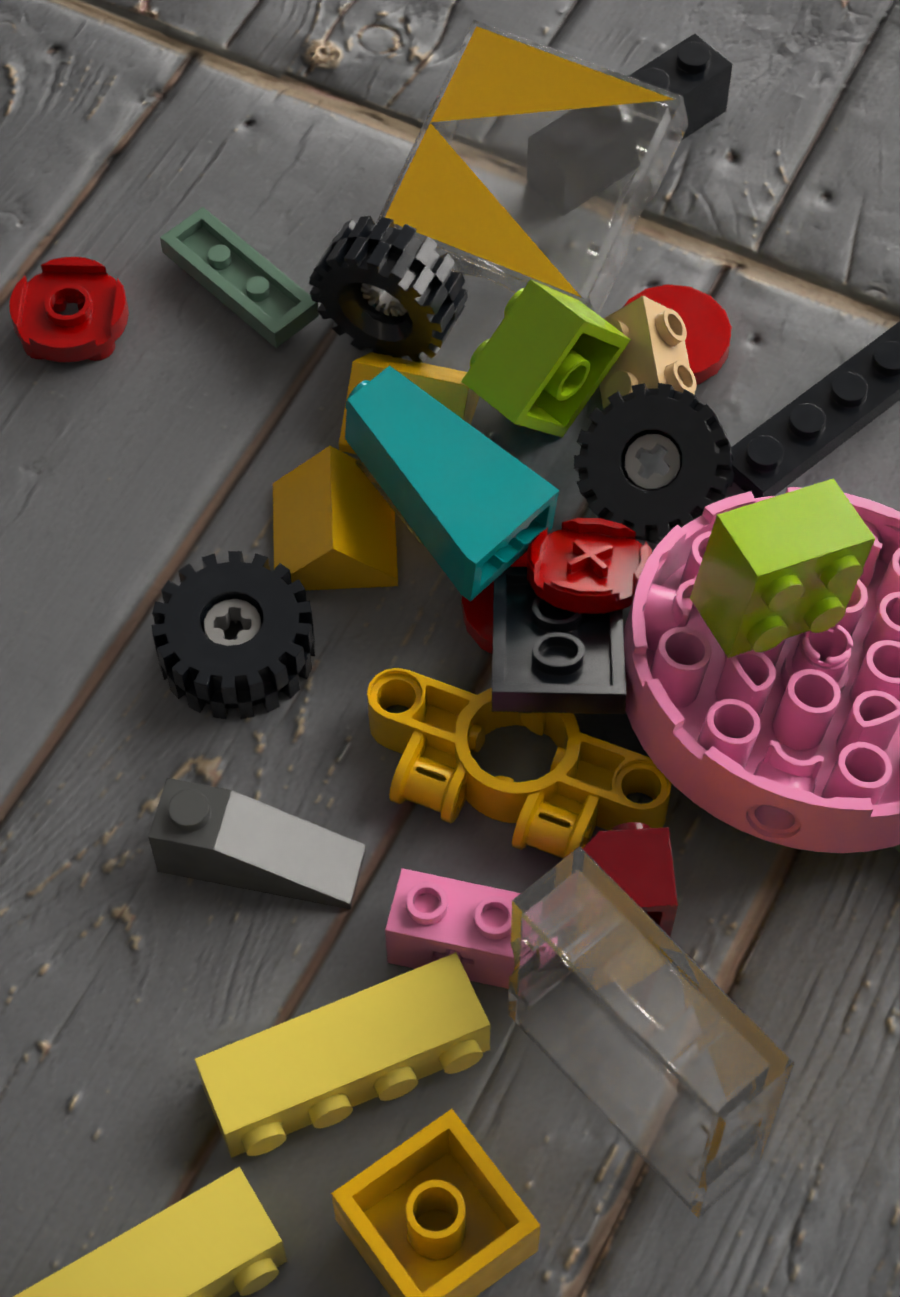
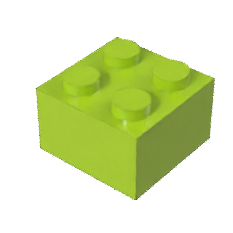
M530 279L526 287L518 290L508 301L504 310L505 317L492 337L482 342L474 351L470 359V369L461 382L514 424L563 438L631 339L578 299Z
M834 478L717 514L690 599L728 658L751 650L755 652L768 651L776 647L784 639L810 630L813 633L824 632L841 621L846 613V607L857 581L863 573V567L876 538Z

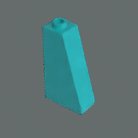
M390 365L371 381L364 380L351 391L346 401V441L460 594L470 602L528 551L529 545L540 532L547 528L549 532L553 528L559 489Z

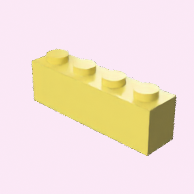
M455 952L197 1057L195 1062L202 1086L231 1158L244 1152L248 1156H258L276 1149L286 1141L287 1134L313 1124L315 1128H325L341 1122L352 1113V1107L376 1097H379L381 1101L399 1098L412 1091L418 1085L419 1079L444 1070L447 1074H454L472 1067L481 1060L484 1052L490 1050V1022L458 954Z
M239 1166L13 1297H228L237 1291L241 1296H247L271 1283L279 1274L277 1267L286 1263L287 1259L279 1234Z

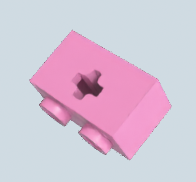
M402 868L385 928L387 962L416 969L457 952L470 981L520 991L531 946L536 896Z

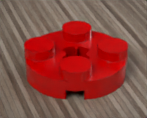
M83 257L57 258L41 264L42 273L35 275L28 282L25 275L16 284L10 297L9 310L15 333L22 342L23 349L28 356L33 359H46L55 362H76L86 359L99 361L109 357L114 352L115 341L123 334L126 328L129 310L123 284L118 277L116 281L115 278L107 274L106 266L95 260ZM68 303H76L78 305L79 312L75 314L61 315L56 313L65 311Z

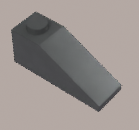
M166 778L148 836L158 872L350 910L366 853L365 844L233 790Z

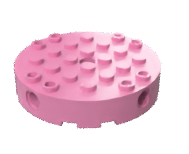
M789 487V488H787L786 493L791 492V491H794V490H797V489H801V488H800V487ZM752 491L707 505L700 517L687 523L682 528L679 525L675 526L659 542L646 561L638 579L630 612L624 627L627 692L625 711L632 729L643 749L657 768L678 790L717 819L740 831L772 843L814 852H869L900 845V512L869 499L844 493L876 538L863 567V573L858 579L846 607L844 617L839 623L824 632L813 633L810 630L784 639L780 644L768 651L755 652L751 650L728 658L691 601L690 595L717 514L775 497L754 498Z

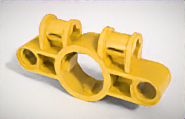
M402 668L386 669L375 675L369 683L367 703L371 735L377 743L402 754L390 787L389 799L392 802L398 804L403 803L405 800L440 812L443 821L453 823L467 800L472 807L489 818L501 822L516 823L512 837V847L523 850L528 845L564 859L565 867L588 844L596 826L611 830L619 824L628 822L644 823L649 825L650 828H662L665 824L672 783L657 768L650 757L581 733L573 713L491 712L492 688L476 695ZM393 705H402L410 708L402 713H391L385 710ZM512 725L525 726L537 735L542 736L544 733L551 737L558 746L550 772L539 779L524 782H514V779L507 776H492L480 768L470 752L471 750L480 751L485 742L486 734L496 728ZM638 792L648 795L653 801L644 804L634 803L626 796Z

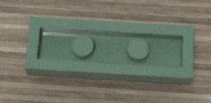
M204 207L160 237L162 252L275 348L319 317L317 311L318 302H313L311 296Z

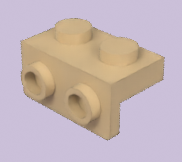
M641 296L604 318V320L626 335L631 341L599 385L603 409L610 404V401L607 399L609 396L618 391L622 396L633 392V385L643 383L646 384L648 389L658 388V383L672 385L676 391L683 393L685 389L695 394L697 383L689 365L685 344L687 330L677 312L645 296Z

